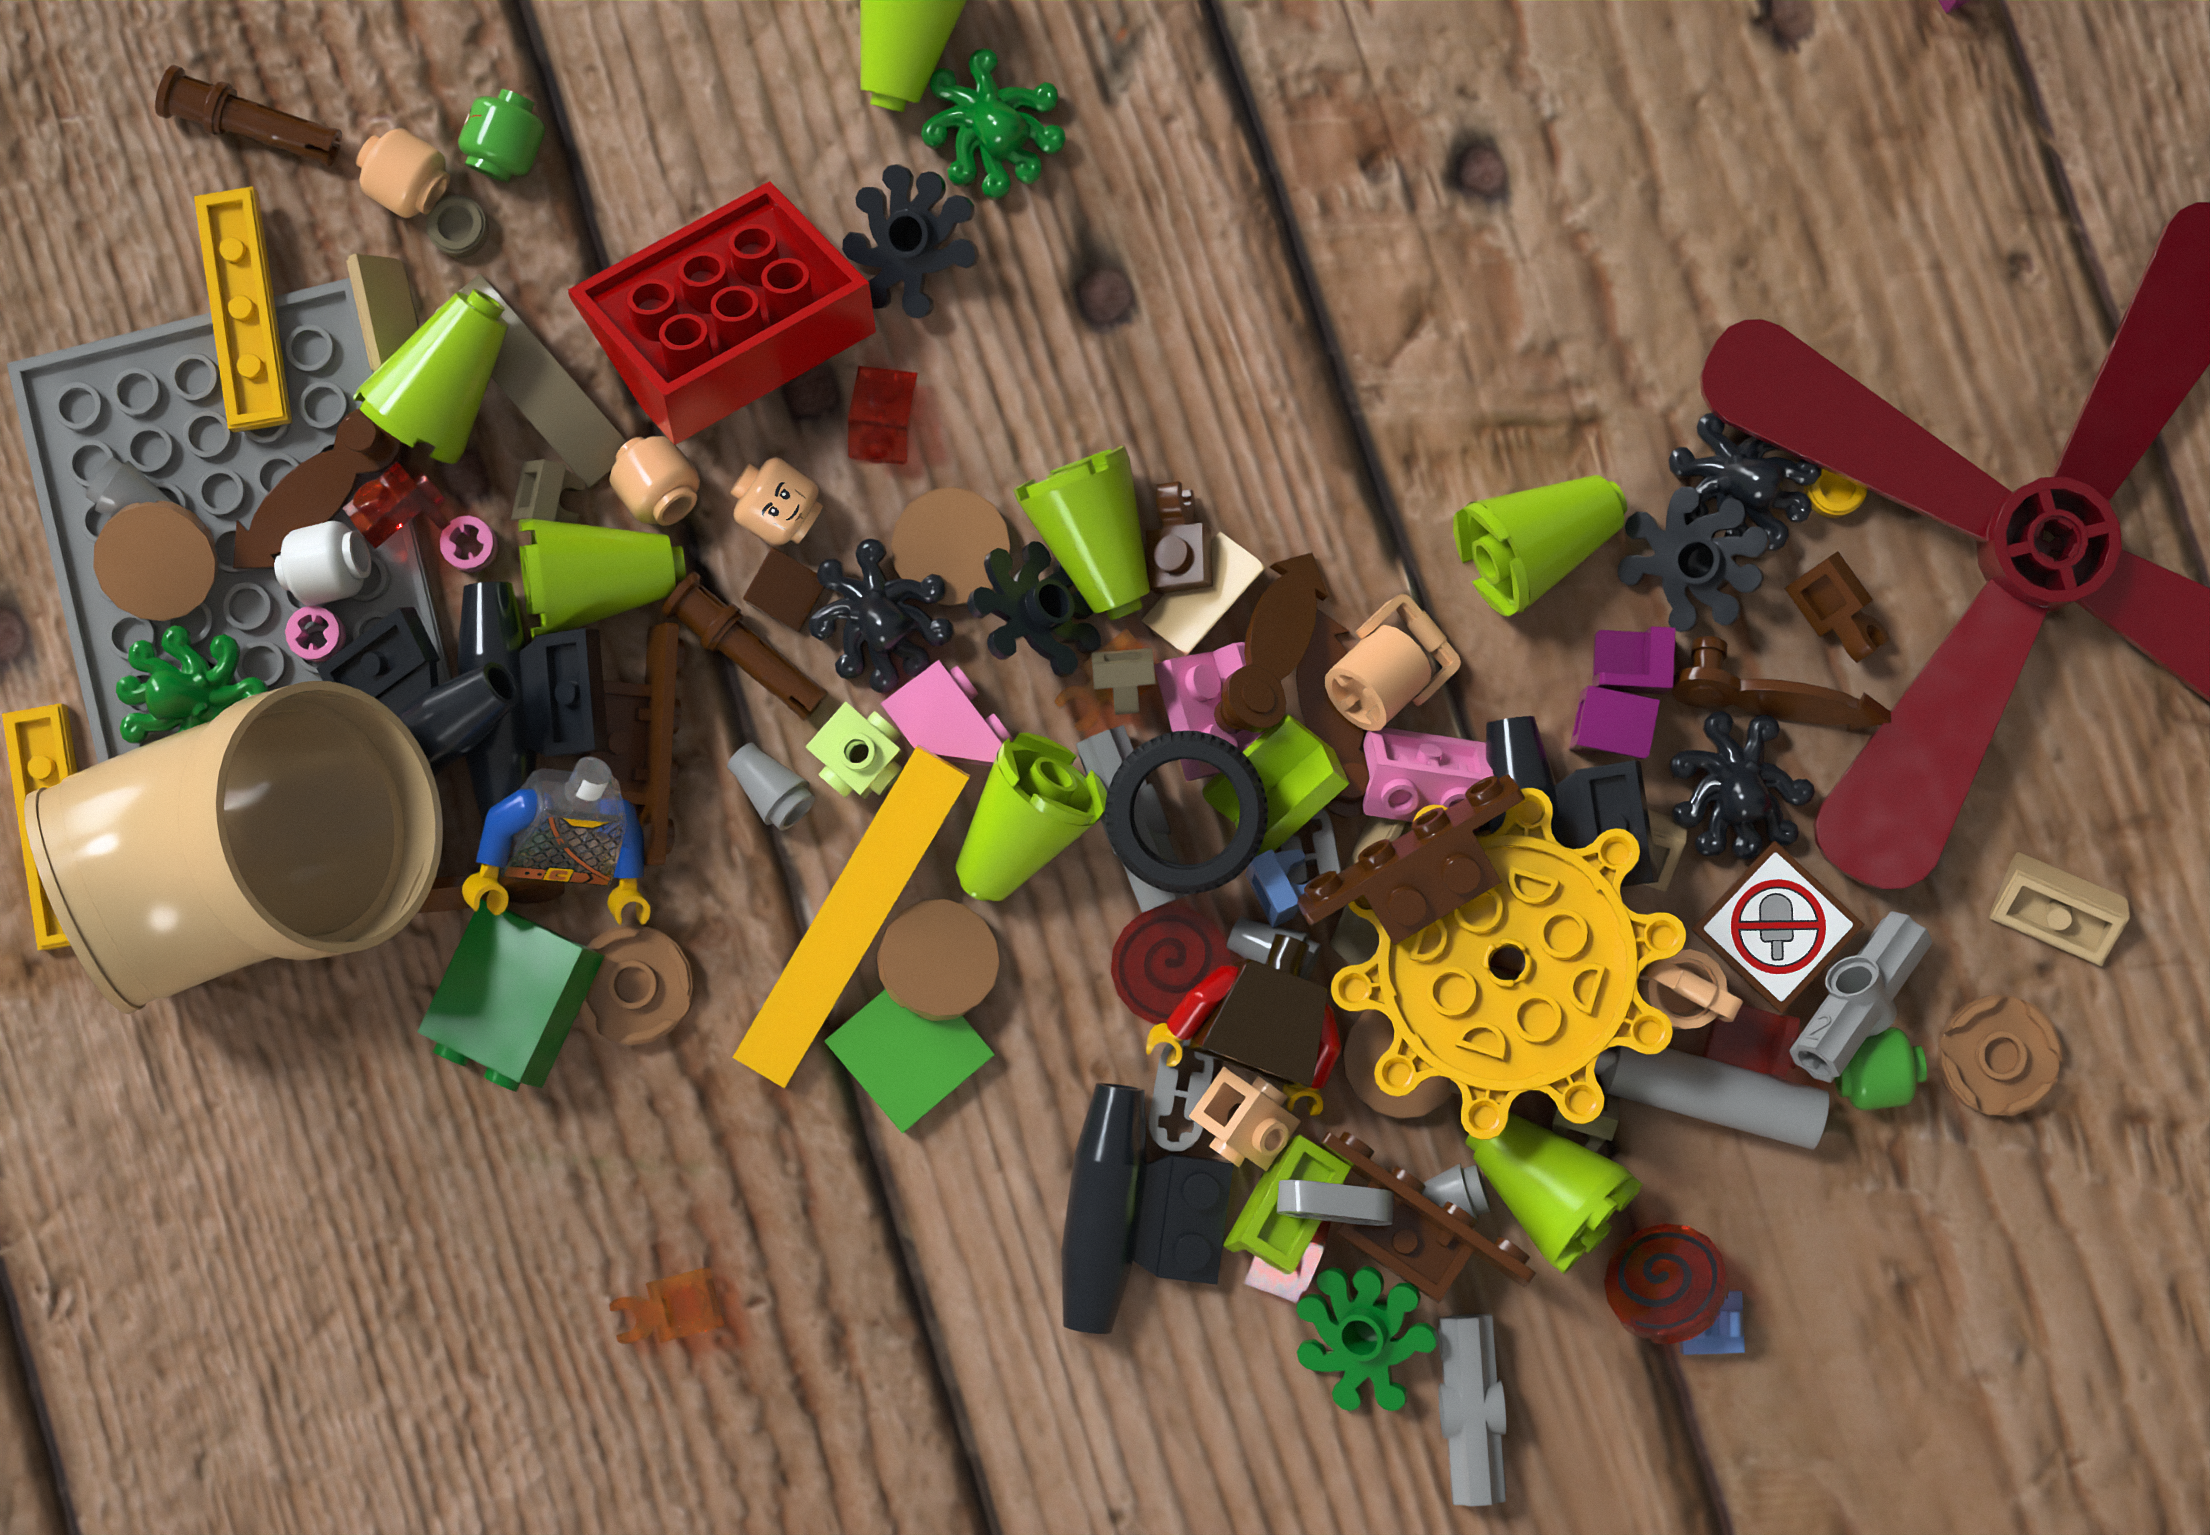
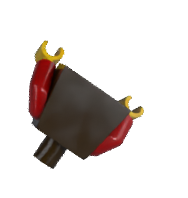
M1275 934L1265 964L1247 958L1235 961L1232 965H1224L1217 968L1187 992L1168 1017L1167 1023L1155 1025L1150 1030L1147 1036V1055L1152 1052L1154 1046L1158 1043H1170L1174 1048L1167 1055L1166 1066L1174 1067L1181 1061L1183 1040L1191 1039L1188 1046L1190 1050L1283 1084V1093L1288 1096L1285 1103L1289 1112H1292L1294 1103L1299 1097L1309 1096L1307 1108L1310 1116L1319 1115L1323 1110V1100L1319 1089L1326 1086L1342 1046L1334 1010L1326 1002L1327 989L1299 977L1310 946L1296 938Z

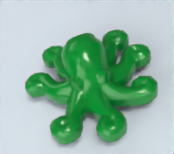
M981 48L971 54L968 62L971 75L976 82V90L956 85L954 71L949 68H939L932 74L930 88L933 95L940 100L954 103L956 106L936 114L924 123L921 136L924 145L935 150L945 145L948 139L947 130L959 129L955 144L957 160L947 169L949 181L957 187L969 186L975 181L977 168L974 153L980 149L983 165L987 173L981 186L982 191L988 199L1000 200L1009 193L1011 188L1009 175L1002 165L1003 161H1007L1015 166V175L1018 181L1023 184H1033L1041 175V160L1035 153L1023 149V145L1030 139L1041 152L1053 155L1062 150L1066 143L1065 131L1060 126L1049 125L1044 127L1030 114L1018 111L1021 108L1031 109L1037 113H1048L1054 110L1058 103V90L1052 83L1044 82L1034 90L1024 87L999 89L991 76L998 67L997 55L991 49Z
M171 626L163 634L161 644L165 652L181 662L182 671L171 663L157 658L154 644L145 640L134 642L129 648L128 661L131 667L141 672L150 673L152 676L146 683H142L139 678L132 675L124 676L117 682L116 693L119 700L126 705L139 706L146 703L150 714L129 713L122 719L119 729L124 740L131 744H139L147 738L149 732L170 731L179 725L180 729L178 732L212 721L223 710L244 698L270 690L265 681L257 677L245 678L239 683L230 685L240 657V646L236 639L225 634L214 636L209 648L212 657L218 662L214 668L210 669L208 662L203 656L190 646V631L183 626Z
M1364 1266L1358 1269L1352 1279L1353 1285L1359 1293L1351 1297L1348 1275L1342 1269L1328 1267L1322 1270L1316 1280L1317 1287L1323 1293L1330 1296L1338 1321L1332 1316L1327 1300L1320 1294L1311 1293L1304 1295L1297 1303L1296 1311L1301 1319L1314 1323L1321 1338L1333 1350L1326 1352L1324 1345L1316 1339L1304 1340L1296 1352L1299 1362L1305 1368L1313 1371H1345L1344 1377L1337 1382L1332 1391L1334 1402L1343 1410L1352 1411L1360 1406L1364 1398L1359 1385L1368 1376L1373 1382L1377 1403L1388 1411L1399 1410L1407 1402L1409 1393L1405 1386L1393 1382L1391 1365L1401 1363L1415 1351L1430 1353L1436 1348L1439 1340V1335L1435 1328L1428 1323H1416L1401 1338H1393L1400 1330L1406 1312H1411L1419 1305L1421 1295L1418 1288L1410 1283H1398L1391 1288L1387 1296L1381 1293L1384 1290V1279L1381 1272L1373 1267Z

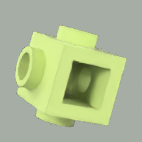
M846 701L806 746L813 755L826 765L818 775L845 799L853 790L864 799L872 791L881 796L897 780L903 770L897 762L904 756V753L894 744L901 734L875 711L865 719ZM861 746L868 747L869 753L867 758L861 763H852L851 756L853 751Z

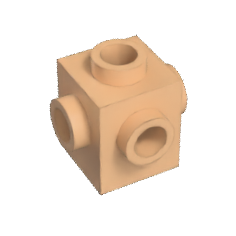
M1224 1066L1189 1115L1192 1120L1215 1135L1209 1147L1238 1167H1240L1245 1158H1248L1266 1172L1301 1123L1298 1118L1281 1107L1288 1097L1259 1076L1250 1085Z

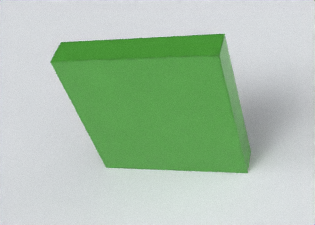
M884 989L824 1042L903 1134L996 1054L963 1015L951 1020L930 1021L918 1017L919 1014L911 1012L906 1007H900Z

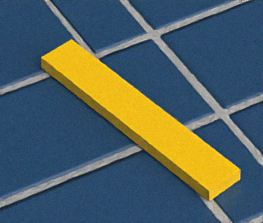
M916 746L732 1058L783 1088L787 1086L971 775L924 747Z

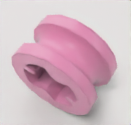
M460 516L453 519L442 530L440 537V550L445 560L457 569L468 573L480 572L488 568L496 559L499 549L498 538L493 529L479 518L472 516ZM469 529L479 530L477 540L484 545L480 554L475 556L469 552V560L459 559L462 549L455 544L456 538L460 533H464L469 537Z
M315 605L306 606L294 612L288 620L285 629L286 641L290 649L299 657L316 663L325 662L342 650L346 640L345 626L341 619L333 612ZM323 619H325L329 625L323 632L327 643L321 648L310 643L309 648H305L303 642L309 636L304 628L305 625L311 620L322 625Z

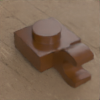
M1180 481L1157 484L1156 504L1163 528L1146 531L1147 575L1150 590L1156 594L1213 587L1211 528L1203 523L1194 524L1195 498L1193 490H1182V483Z
M1838 551L1784 588L1817 635L1820 637L1833 628L1846 652L1856 663L1875 652L1879 646L1890 640L1882 624L1874 617L1866 615L1860 610L1873 601V599Z

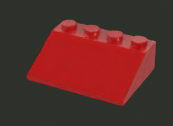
M770 181L568 289L571 301L641 408L674 445L876 333L869 282Z

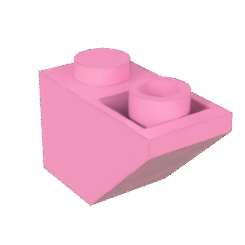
M939 660L880 703L914 749L917 745H920L946 761L992 767L997 752L1007 738L1010 739V742L1014 741L994 713L984 720L970 702L979 693L962 670L955 666L948 672Z

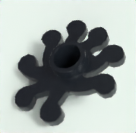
M900 164L890 165L883 171L882 177L886 187L891 190L890 217L887 215V197L882 189L863 187L855 197L856 206L868 214L869 227L878 246L871 248L870 240L864 233L849 232L843 239L842 250L846 257L853 262L882 268L877 276L868 281L873 309L887 308L891 303L890 288L903 280L902 308L906 315L911 318H924L930 315L934 308L931 297L923 292L926 274L937 273L950 268L954 264L963 268H970L976 265L978 261V247L971 240H953L947 247L941 250L938 249L951 236L957 223L971 221L975 214V205L968 197L954 195L947 198L941 212L933 208L943 198L946 191L944 179L933 171L921 173L917 178L916 187L918 194L911 201L910 197L914 180L912 172L909 168Z
M1713 413L1705 414L1698 421L1696 427L1697 435L1702 442L1715 452V456L1695 459L1688 447H1679L1672 451L1668 459L1670 471L1676 477L1704 478L1695 487L1702 494L1701 506L1694 513L1686 515L1688 525L1695 519L1708 515L1709 509L1705 504L1707 501L1716 499L1717 511H1719L1724 500L1734 498L1744 503L1747 515L1753 523L1768 533L1770 543L1767 551L1776 552L1783 548L1787 542L1789 530L1782 521L1771 514L1770 510H1785L1786 517L1794 523L1806 521L1812 511V502L1806 494L1799 491H1782L1785 479L1807 487L1815 484L1821 476L1822 468L1803 459H1800L1798 462L1781 457L1763 459L1762 457L1765 453L1783 450L1755 437L1748 438L1737 446L1722 434L1725 423ZM1744 523L1738 529L1726 530L1724 537H1742L1749 527Z
M1680 487L1673 493L1668 506L1665 531L1661 529L1655 518L1647 512H1636L1628 517L1624 525L1626 534L1633 540L1646 538L1655 554L1647 557L1629 555L1623 558L1618 565V576L1621 582L1629 586L1639 585L1644 579L1645 574L1662 577L1664 593L1667 601L1673 608L1668 623L1670 627L1676 628L1675 631L1681 633L1691 631L1697 625L1699 618L1697 608L1687 595L1688 587L1698 600L1712 607L1713 619L1718 624L1730 626L1740 618L1741 606L1738 599L1720 591L1729 582L1736 590L1743 593H1753L1759 589L1764 580L1762 570L1754 564H1746L1740 567L1736 563V556L1744 555L1750 558H1759L1766 553L1770 543L1768 533L1761 527H1750L1744 532L1742 537L1714 538L1715 534L1719 531L1738 529L1745 523L1747 517L1746 506L1743 502L1734 498L1724 500L1717 513L1704 515L1688 525L1686 515L1694 513L1701 506L1702 494L1693 487Z
M866 539L857 546L855 552L857 562L864 576L863 581L846 577L843 562L838 559H825L819 565L817 572L819 583L827 589L840 592L844 598L816 611L810 617L808 627L813 637L823 641L833 637L837 629L836 620H847L843 630L844 654L835 663L836 673L844 679L857 678L864 673L866 661L863 643L867 641L870 657L875 667L869 679L870 686L878 693H886L895 688L900 679L899 672L892 662L891 653H895L903 658L902 667L906 674L916 677L930 666L931 660L929 653L924 647L910 641L916 631L920 632L925 641L931 646H943L951 641L955 630L954 625L948 619L938 618L933 620L919 607L905 603L909 598L920 600L926 604L941 601L947 592V584L941 575L931 574L921 582L913 579H893L887 581L879 566V563L887 554L886 547L880 540Z
M1032 541L1022 549L1024 564L1017 570L1014 578H1011L1008 574L1013 564L1008 551L1001 548L994 549L986 555L984 567L995 592L981 586L969 594L967 601L968 610L974 617L982 619L989 613H992L1007 622L1006 625L1000 626L989 634L987 639L989 651L997 659L1006 660L1016 653V640L1025 638L1032 649L1050 661V666L1055 675L1060 678L1069 677L1078 668V659L1068 646L1061 643L1075 644L1077 650L1083 654H1092L1101 647V636L1097 628L1090 623L1074 624L1071 618L1074 617L1078 620L1086 619L1094 612L1078 590L1071 595L1067 588L1073 586L1074 583L1058 560L1054 562L1053 574L1039 582V574L1049 567L1051 562L1050 553L1042 543Z
M1724 711L1713 712L1707 717L1703 724L1705 736L1714 744L1717 753L1686 750L1678 752L1670 760L1669 770L1673 778L1686 780L1693 776L1698 768L1708 774L1694 788L1689 801L1674 805L1671 812L1672 818L1678 826L1694 828L1702 822L1707 804L1710 801H1714L1709 818L1708 831L1701 833L1695 838L1694 847L1697 853L1704 857L1719 856L1725 851L1727 843L1726 832L1730 825L1737 836L1732 843V851L1735 857L1742 861L1751 860L1760 854L1763 847L1762 838L1755 830L1753 823L1764 819L1768 840L1771 843L1776 841L1780 846H1789L1797 841L1799 835L1797 825L1791 820H1784L1781 806L1768 788H1774L1781 794L1786 803L1802 807L1812 800L1815 794L1814 785L1808 779L1793 780L1776 765L1764 762L1765 742L1778 737L1780 731L1778 722L1772 716H1756L1749 722L1746 744L1742 748L1729 735L1734 722L1731 715Z

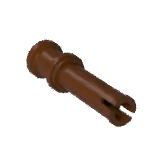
M171 65L165 71L157 90L155 111L158 116L165 119L175 115L203 125L204 131L212 135L223 134L228 130L321 162L328 167L334 163L338 155L340 145L333 142L334 140L337 142L342 140V131L340 129H332L237 96V91L229 83L220 81L213 85L187 76L182 67Z
M695 571L690 573L671 593L660 612L667 618L672 616L678 618L701 638L700 645L704 649L713 652L720 650L771 694L786 704L801 720L806 721L820 706L829 692L807 677L798 667L742 622L744 616L741 614L740 608L735 604L729 606L724 604L701 585L702 577Z

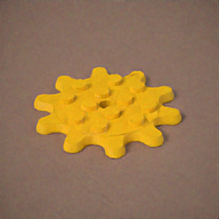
M1535 788L1521 789L1525 799L1506 811L1504 822L1495 833L1488 836H1475L1502 882L1396 945L1392 943L1366 897L1362 895L1350 902L1348 906L1356 915L1368 920L1375 926L1379 934L1377 951L1370 960L1362 964L1342 968L1335 974L1331 982L1332 997L1340 1008L1349 1012L1377 1010L1387 1015L1392 1021L1395 1031L1394 1041L1389 1050L1380 1057L1374 1071L1375 1080L1380 1089L1388 1095L1400 1097L1410 1094L1430 1077L1442 1076L1450 1078L1458 1085L1462 1092L1461 1122L1463 1127L1472 1137L1480 1140H1491L1503 1132L1508 1122L1509 1109L1513 1100L1521 1093L1529 1090L1548 1094L1555 1101L1560 1113L1572 1123L1586 1124L1594 1121L1600 1116L1605 1100L1594 1072L1596 1061L1601 1053L1610 1047L1624 1046L1645 1055L1658 1054L1670 1044L1673 1035L1672 1023L1667 1015L1659 1009L1649 1006L1641 998L1637 988V980L1640 972L1646 965L1657 960H1665L1676 956L1683 949L1686 942V931L1683 923L1672 914L1659 912L1649 915L1637 914L1629 910L1623 903L1620 895L1621 883L1639 861L1640 849L1638 841L1628 831L1615 828L1606 830L1592 844L1585 848L1570 849L1562 846L1552 834V803L1543 791ZM1434 804L1426 806L1416 814L1413 822L1419 816L1432 809L1443 808L1446 810L1448 808L1443 805ZM1505 947L1515 948L1525 956V968L1516 980H1501L1491 972V959L1499 949Z

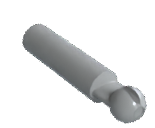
M1624 1046L1610 1047L1601 1053L1595 1064L1594 1072L1596 1075H1600L1606 1094L1812 1150L1819 1143L1828 1116V1091L1667 1047L1658 1054L1652 1055L1638 1053Z

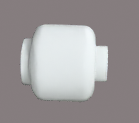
M328 521L289 532L282 542L281 555L276 557L274 567L277 580L285 591L291 590L294 597L306 606H317L357 595L363 586L364 578H368L370 575L371 557L367 544L359 532L351 531L342 522Z

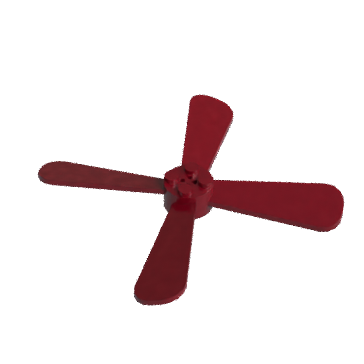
M2196 202L2179 210L2164 226L2051 477L2039 478L2013 492L1780 325L1764 319L1743 320L1729 326L1717 339L1706 357L1699 377L1701 395L1709 410L1723 423L1976 539L1978 566L1986 580L1985 585L1891 709V723L1879 725L1818 808L1813 823L1815 843L1828 863L1852 879L1880 890L1904 889L1924 880L1937 865L2047 611H2056L2072 602H2076L2210 702V588L2123 550L2120 523L2109 503L2210 364V202ZM2044 530L2050 532L2055 538L2050 542L2044 540ZM2050 552L2060 553L2057 561H2054V558L2049 557L2048 554Z

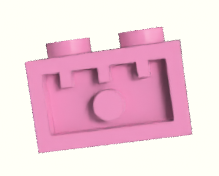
M1244 642L1232 643L1212 652L1168 659L1154 665L1172 732L1200 731L1209 733L1228 741L1241 752L1264 733H1252L1242 730L1237 734H1229L1217 725L1214 717L1215 707L1222 701L1221 693L1224 682L1234 671L1246 666ZM1180 759L1186 782L1216 776L1221 772L1206 762Z
M1386 727L1377 731L1367 730L1363 747L1370 779L1362 803L1363 811L1369 816L1413 822L1416 814L1426 806L1434 804L1443 805L1446 808L1452 807L1466 798L1465 792L1472 785L1484 778L1494 776L1493 770L1486 760V743ZM1479 826L1478 828L1474 829L1473 831H1478V830H1480L1481 826Z

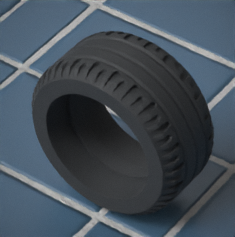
M1175 731L1157 736L1143 743L1121 763L1112 778L1107 792L1105 822L1115 853L1133 875L1146 884L1162 891L1178 894H1197L1217 889L1229 883L1249 866L1264 840L1268 822V803L1259 773L1247 756L1237 747L1209 733ZM1180 759L1199 760L1220 770L1233 785L1240 806L1239 824L1231 842L1215 857L1197 864L1173 863L1156 855L1147 847L1139 835L1134 817L1135 799L1140 786L1147 776L1161 765Z

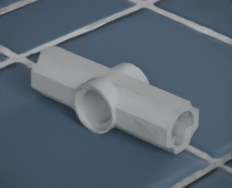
M1124 725L1103 731L1076 743L1079 751L1078 755L1086 776L1092 769L1100 778L1106 792H1108L1112 778L1121 763L1134 751ZM1144 780L1139 788L1134 805V817L1139 835L1147 847L1156 855L1167 861L1179 864L1177 855L1175 856L1167 836L1171 834L1159 799L1151 783L1147 784L1146 780ZM1104 812L1103 815L1101 816L1100 820H1101V823H1102V825H1103V828H1104V831H1105V833H1106V836H1107V838H1108V841H1109V843H1110V846H1111V848H1112V851H1113L1114 855H1117V854L1115 853L1114 849H1113V846H1112V844H1111V842H1110V839H1109V836H1108V833H1107L1106 822H1105V812ZM1123 864L1142 913L1190 895L1170 893L1154 888L1133 875Z
M1891 911L1886 918H1882L1857 955L1846 957L1829 969L1825 978L1829 995L1789 1050L1796 1065L1804 1068L1813 1078L1831 1083L1835 1077L1841 1075L1866 1037L1878 1035L1894 1023L1897 1016V1006L1893 999L1932 944L1931 937L1926 928L1918 925L1909 915Z
M1457 1314L1438 1317L1439 1351L1443 1374V1383H1439L1438 1386L1439 1414L1443 1439H1447L1452 1504L1486 1506L1506 1502L1504 1458L1501 1435L1506 1434V1410L1501 1379H1497L1493 1317L1491 1314Z

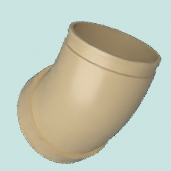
M331 681L300 682L249 696L226 708L210 722L167 736L65 777L61 783L50 788L42 787L27 794L24 803L25 825L33 858L43 887L62 930L95 986L117 1010L124 1014L138 1011L144 1008L146 1003L155 999L168 998L221 975L270 958L312 960L361 951L385 942L401 931L424 904L436 878L443 842L442 808L438 788L428 760L415 737L400 718L380 701L359 689Z

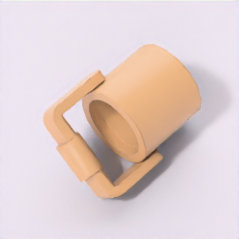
M1400 594L1386 602L1355 632L1362 640L1325 675V687L1336 709L1348 721L1359 728L1377 731L1381 730L1411 700L1416 706L1424 703L1459 669L1461 661L1457 652L1447 642V637L1429 615L1422 611L1411 597L1406 594ZM1395 610L1428 653H1431L1441 664L1442 669L1432 679V670L1428 658L1420 646L1409 635L1395 627L1379 626Z
M1692 949L1681 950L1676 956L1669 959L1654 961L1646 965L1639 974L1640 979L1637 988L1641 998L1649 1006L1659 1009L1666 1014L1672 1023L1673 1030L1700 1028L1713 1021L1716 1017L1724 1022H1733L1743 1003L1741 999L1728 993L1726 976L1719 964L1707 954Z

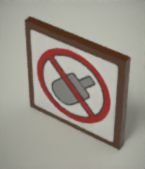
M1773 841L1700 918L1691 930L1781 1014L1865 924L1776 841Z

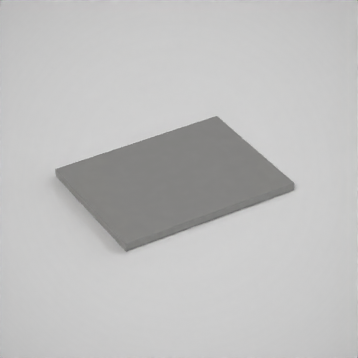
M350 278L274 296L293 422L290 424L236 433L228 429L211 312L7 363L98 764L179 731L180 725L170 731L149 732L147 738L139 744L127 742L122 738L119 729L122 719L129 713L150 714L146 703L139 706L126 705L119 700L116 693L117 682L124 676L132 675L139 678L142 683H146L152 676L150 673L132 668L128 661L129 648L136 641L145 640L154 644L157 658L171 663L182 671L181 662L165 652L161 644L163 634L171 626H183L190 631V646L203 656L208 662L210 669L214 668L218 662L212 657L209 648L214 636L225 634L236 639L240 646V657L230 685L239 683L245 678L257 677L265 681L271 691L300 682L322 681L317 667L324 662L316 663L299 657L290 649L286 641L285 629L288 620L294 612L306 607V605L297 600L291 590L285 591L280 586L275 569L236 570L233 568L237 520L249 530L253 516L267 494L283 477L302 462L318 453L334 450L338 426L346 415L359 409L363 403L362 401H354L353 396L357 389L374 372L370 370ZM112 457L122 464L130 461L172 502L195 513L213 535L216 543L217 562L219 561L218 576L206 599L185 616L166 621L140 619L118 608L100 587L93 569L94 545L104 525L111 517L95 511L97 504L87 499L86 493L99 470ZM399 457L393 466L383 472L359 475L354 492L344 508L332 520L342 522L351 531H357L362 535L371 557L370 575L368 578H364L363 586L357 595L317 606L333 612L341 619L346 631V640L343 648L399 607H415L440 658V661L437 662L438 685L453 679L405 474L401 458ZM323 619L322 625L312 620L305 625L304 628L309 634L303 642L305 648L308 649L310 643L320 648L327 643L323 632L329 625L325 619Z

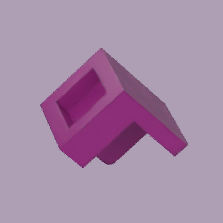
M1651 626L1645 632L1599 630L1594 636L1592 686L1619 692L1665 694L1673 688L1676 628Z
M1588 685L1580 692L1569 750L1591 755L1597 751H1603L1637 759L1647 758L1650 754L1660 700Z

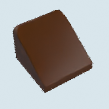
M772 547L747 589L743 600L755 609L800 632L825 587L819 583L816 572Z

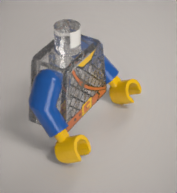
M584 757L579 759L573 771L545 768L533 771L520 790L503 799L488 811L476 862L482 863L480 872L469 876L462 886V895L474 911L478 910L482 895L489 890L487 908L495 916L500 915L506 909L509 897L505 888L497 881L498 874L500 877L602 886H610L614 877L619 878V886L612 890L607 904L619 925L622 924L621 911L624 905L633 901L636 902V917L641 925L648 921L651 913L650 905L637 888V878L644 877V833L633 804L622 798L619 781L612 776V772L605 762L594 757Z

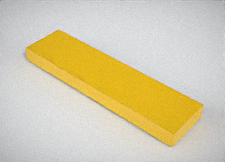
M252 186L194 196L228 429L236 433L293 423L258 191Z
M59 703L2 713L37 949L41 951L71 946L43 887L29 844L24 817V803L27 794L42 787L50 788L57 785L65 777L78 772L68 706Z

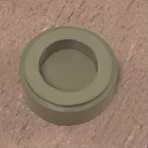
M450 195L436 202V205L427 216L426 229L430 240L442 253L450 257L464 258L475 254L484 246L489 235V222L484 211L474 200L463 195Z

